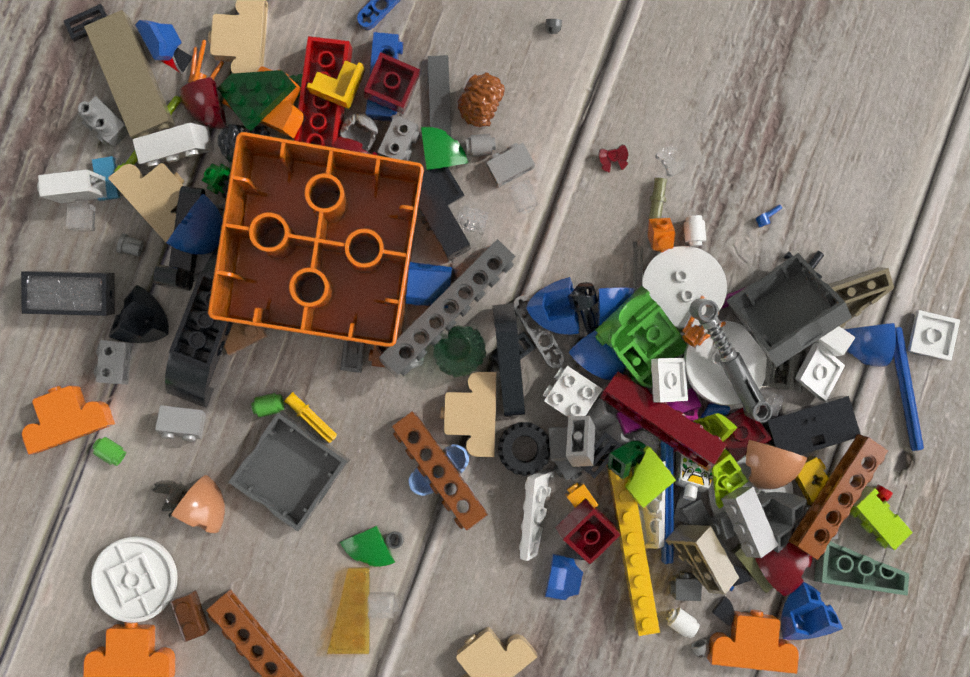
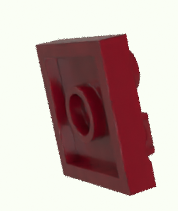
M743 407L726 417L737 427L724 441L727 444L726 450L736 462L746 457L749 440L763 444L772 441L771 436L761 422L748 418L744 414Z

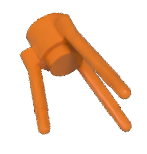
M202 40L198 60V48L194 47L189 83L207 77V75L200 73L206 40ZM220 61L210 77L213 80L223 66V61Z
M691 316L687 325L682 330L685 333L682 338L690 346L696 347L709 338L710 334H705L703 326L694 325L691 327L695 320ZM723 321L720 327L725 326L726 322Z

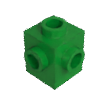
M211 163L204 171V177L201 181L208 185L206 189L214 194L224 193L222 191V186H225L223 182L228 180L227 176L231 173V169L222 163L220 166Z

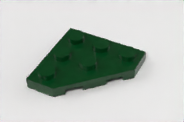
M282 70L231 73L217 87L241 122L250 131L296 88L292 80Z

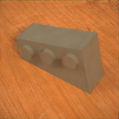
M876 267L828 284L845 301L852 318L860 315L861 311L869 305L876 303L894 289L889 268ZM848 321L840 325V327H844Z
M679 525L665 540L669 546L673 544L681 553L679 558L682 561L687 560L693 567L692 573L709 593L726 594L739 579L734 566L731 564L711 526Z

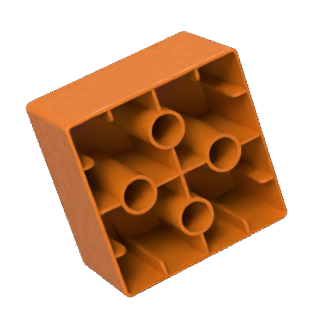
M247 132L239 133L236 137L208 308L209 317L215 320L385 347L394 346L397 340L424 172L423 166L412 161Z

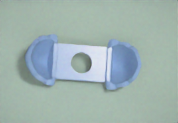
M455 444L445 447L446 456L456 470L462 473L469 462L468 451L464 447ZM416 468L410 474L408 480L410 489L421 496L434 493L429 485L431 481L428 476L423 477Z

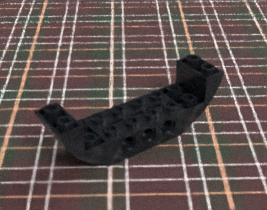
M218 247L207 261L202 272L200 271L170 347L165 373V388L168 394L207 408L214 388L209 387V384L234 323L215 320L208 315Z

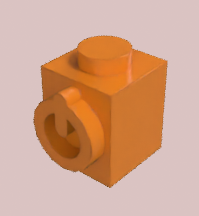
M649 219L648 239L652 250L663 253L668 249H673L675 229L671 219Z

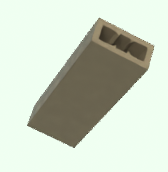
M120 10L84 26L130 137L135 139L175 127L141 43L127 14Z

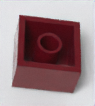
M380 52L364 89V98L404 114L418 81L420 69Z
M586 498L555 527L561 538L589 564L598 558L621 535L613 523Z

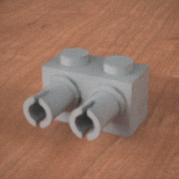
M96 96L89 103L84 101L78 105V115L84 119L81 123L90 131L94 129L98 133L96 137L103 144L109 143L115 147L128 134L124 121Z

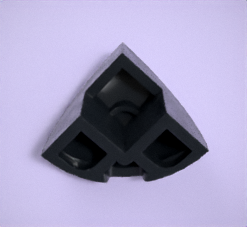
M136 285L123 301L124 307L121 313L115 316L109 333V337L115 340L129 343H149L169 335V325L166 314L155 297L144 288Z

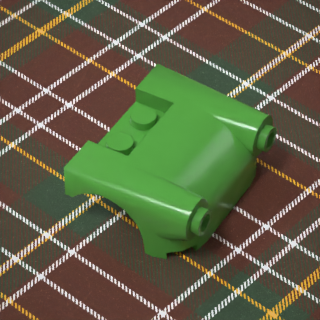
M641 286L595 330L597 332L595 338L602 346L605 344L610 346L630 372V378L634 383L639 386L653 388L651 359L675 358L685 353L687 344L682 340L681 334L662 308L651 298L650 292Z

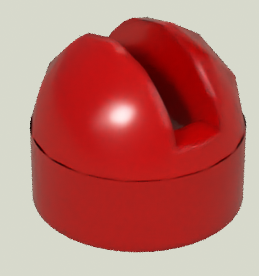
M879 484L875 488L879 492L876 496L882 502H887L893 495L891 491Z

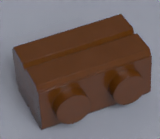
M196 590L170 601L172 609L175 611L174 615L184 642L203 636L210 630Z

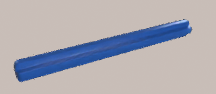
M895 327L894 360L909 443L912 451H919L924 449L903 330L901 327Z
M661 441V461H666V467L673 475V448L664 441ZM673 483L665 489L664 547H661V561L664 564H672L674 562V545L669 546L665 541L674 531Z

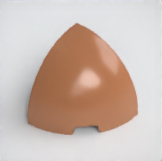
M752 440L748 442L746 465L751 467V475L748 478L752 485L758 489L771 490L787 485L798 476L806 463L807 457Z
M204 475L186 493L171 515L192 527L199 526L206 532L218 533L225 515L223 495L216 483L210 477Z

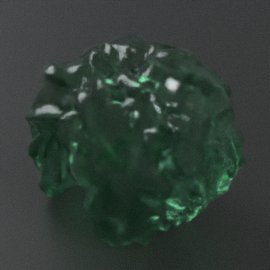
M457 325L448 332V339H441L434 346L433 357L437 360L436 364L439 365L440 371L448 375L452 374L454 378L470 375L472 371H476V367L482 365L483 358L487 354L485 349L486 343H484V338L478 329L473 330L470 326L463 327Z

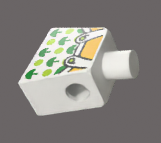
M677 451L675 484L685 487L684 499L695 501L698 491L705 492L709 489L713 480L712 468L706 471Z

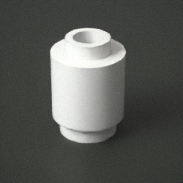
M700 215L685 217V243H689L691 247L702 246V242L706 241L705 221L702 220Z
M681 608L672 609L666 618L668 620L667 625L684 637H694L700 627L697 620Z

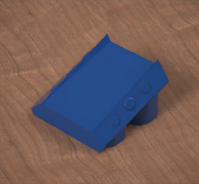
M410 262L406 304L431 306L451 286L452 267Z

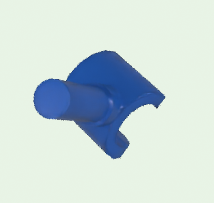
M778 205L758 216L756 221L759 228L770 224L769 217L780 211L782 206Z

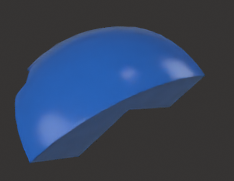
M202 194L166 243L190 254L214 252L219 246L223 222L219 210L208 197Z
M570 277L549 284L530 299L526 307L527 311L540 326L559 334H579V314L577 310L571 309L568 295L574 290Z
M636 288L598 289L599 311L596 313L597 327L616 311L636 291Z
M895 323L844 329L855 337L847 352L859 359L861 363L874 367H885L890 364L895 351Z
M593 331L580 340L569 351V354L590 373L606 380H612L617 372L623 374L626 367L607 344L602 346L595 338L597 332Z
M802 582L788 596L781 615L783 639H812L843 629L832 606L825 605L821 600V593L805 582Z

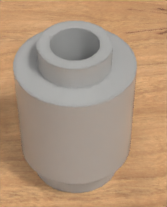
M490 134L471 135L470 138H466L467 155H492V150H496L495 137L491 138Z

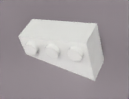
M187 123L133 139L139 164L148 165V168L156 167L162 162H175L180 160V158L193 157L198 154L214 151L208 127L193 123Z

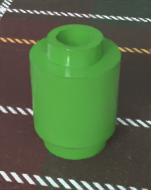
M271 393L258 396L251 403L253 413L257 414L259 418L277 414L284 410L281 394Z
M107 437L97 439L92 447L94 449L93 454L109 465L118 466L126 455L122 446Z

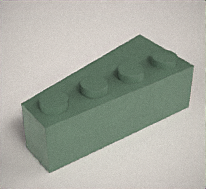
M830 541L825 553L818 560L816 559L814 581L908 596L909 573Z

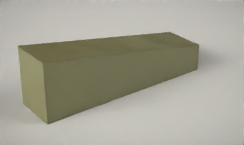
M741 543L731 550L765 593L769 592L773 586L761 572L754 557H746Z

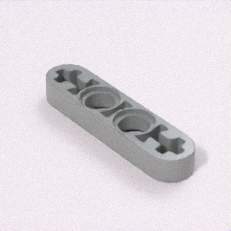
M526 296L517 297L513 303L514 310L546 364L551 368L560 367L563 365L565 357L552 334L540 325L536 329L528 327L527 321L531 316L528 315L523 319L521 315H525L523 309H518L517 306L519 305V300L529 302L530 299ZM541 335L549 337L550 344L547 347L539 345L538 339ZM553 345L556 349H553L552 352L554 355L559 354L561 357L558 359L559 364L557 365L555 362L550 363L549 360L552 357L549 352L546 355L543 352L550 349Z

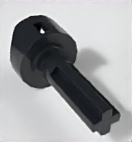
M579 283L571 294L568 295L571 309L580 310L586 333L589 335L598 328L592 306L598 302V298L592 283Z

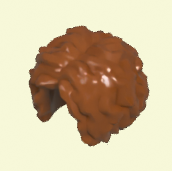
M485 72L478 76L474 74L469 78L464 92L458 100V110L461 113V118L468 125L471 124L475 127H489L491 125L490 120L494 118V112L497 111L505 91V87L501 84V80L498 77Z

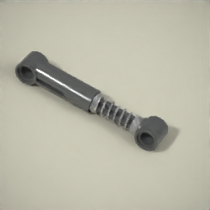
M700 298L694 300L690 305V314L699 321L704 329H707V334L711 336L709 339H712V344L716 345L715 349H718V354L721 355L720 364L743 405L744 414L758 422L768 421L772 416V406L763 398L740 353L731 347L732 343L726 337L727 333L723 332V327H720L721 323L717 317L719 312L718 305L712 300ZM705 305L706 312L702 315V307ZM760 407L759 412L756 414V409Z

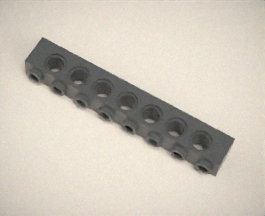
M497 239L396 340L395 345L389 347L379 357V361L396 378L400 375L404 377L413 368L411 364L415 360L420 361L428 353L425 349L430 344L434 347L442 339L440 334L445 329L449 332L457 323L455 319L459 315L465 316L471 309L469 305L474 300L478 302L486 294L484 290L488 286L492 288L500 280L498 276L502 272L507 273L514 266L512 261L516 256ZM487 263H495L497 265V269H489ZM478 276L482 278L483 284H476L473 281V277ZM466 291L469 298H460L458 292ZM444 306H452L455 312L452 314L446 313ZM437 320L440 323V327L437 329L431 328L429 321ZM418 334L423 335L425 342L422 344L415 342L414 336ZM406 349L410 352L411 357L403 359L400 357L399 351Z

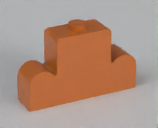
M261 66L257 72L273 70ZM292 80L296 88L260 124L294 138L303 122V113L293 105L301 91V87ZM224 99L222 103L233 111V109Z
M57 386L49 389L48 394L33 399L32 402L40 423L25 426L22 431V438L28 455L37 454L115 425V421L108 404L102 401L86 403L79 386H67L64 388Z
M752 609L750 613L734 611L731 637H728L723 632L712 634L709 640L710 651L707 659L712 665L797 674L799 652L788 640L779 639L780 621L776 617L763 614V611Z
M138 622L115 624L106 631V647H98L86 655L83 677H174L175 653L168 647L155 651V625L138 624Z

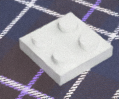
M917 310L907 351L951 361L960 320Z
M813 343L795 379L819 400L826 401L845 365L820 343Z
M685 358L651 359L654 402L688 401Z

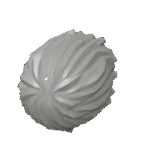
M353 114L343 122L339 137L349 138L362 143V149L368 152L376 140L375 135L378 133V129L374 121L367 115Z

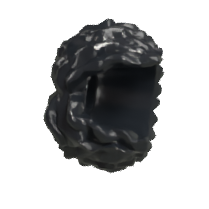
M229 124L218 135V146L221 154L224 155L229 163H232L237 135L241 132L270 136L267 127L260 125L250 131L244 125Z

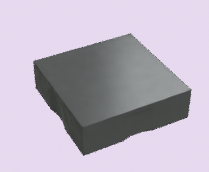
M799 253L774 268L759 281L750 284L726 300L733 314L776 367L852 318L845 301L816 275L815 270Z
M278 412L261 435L255 449L245 458L228 483L252 500L265 505L276 517L296 531H299L304 527L350 459L284 412Z

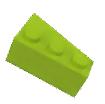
M865 486L860 499L851 508L850 515L854 518L858 517L862 521L860 525L868 533L872 532L877 537L875 540L884 549L896 550L913 532L897 514H894L889 509L890 505L886 501L882 502L876 496L879 492L875 488Z

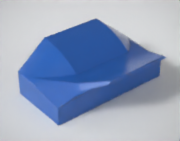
M139 20L135 24L154 61L170 60L174 56V51L182 43L172 24H161L147 20Z
M558 554L552 555L545 597L567 600L571 596L579 595L583 571L578 568L573 558H567Z

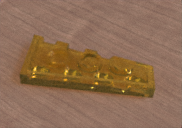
M370 567L348 568L327 654L370 653Z

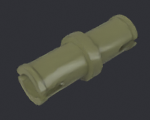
M654 178L653 193L649 199L651 206L648 219L661 218L663 204L666 203L667 179Z

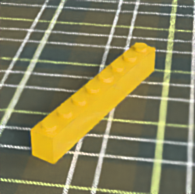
M607 468L617 529L621 534L619 540L635 631L638 636L660 633L638 505L625 488L629 478L632 477V471L630 468L629 476L622 479Z

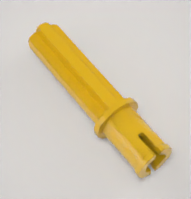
M294 392L284 400L297 413L296 416H300L327 443H331L336 438L337 434L309 408V404L306 405Z

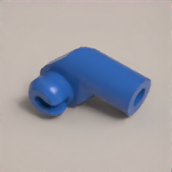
M710 403L700 418L716 413L727 415L730 412V406Z

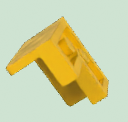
M345 60L337 80L317 72L313 83H308L307 88L313 95L350 109L365 73L364 65L360 62L355 65Z

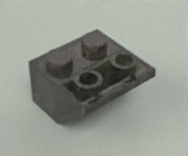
M800 351L777 367L766 355V375L761 388L802 393L803 385L795 377L806 358V351Z

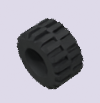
M530 422L512 424L505 429L499 439L498 453L502 464L516 475L527 476L541 471L549 462L548 459L550 457L548 435L539 426ZM528 436L535 441L537 452L532 459L521 461L513 455L512 444L518 437Z

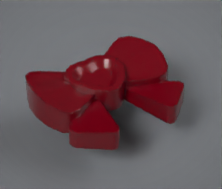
M622 144L617 149L606 150L601 148L599 150L598 156L602 164L601 168L606 172L610 173L611 161H618L621 170H624L628 165L626 160L629 154L625 145Z

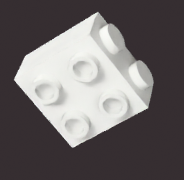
M566 366L564 369L560 367L554 376L557 379L553 386L548 385L544 391L543 396L545 398L543 401L566 417L586 416L603 389L569 366Z

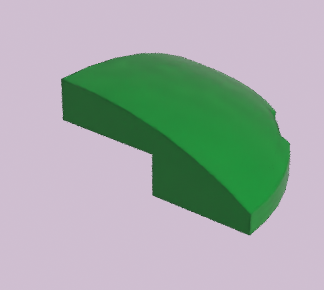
M421 127L427 170L468 163L466 153L461 144L447 135L446 131L434 127Z
M378 525L340 541L345 552L356 561H361L374 567L395 563Z

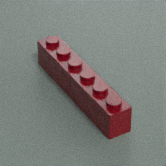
M620 372L616 373L600 399L706 471H709L715 465L727 446L720 437L710 434L704 430L702 425L692 422L686 418L684 413L673 409L667 402H654L653 395L647 388L637 385L629 376Z

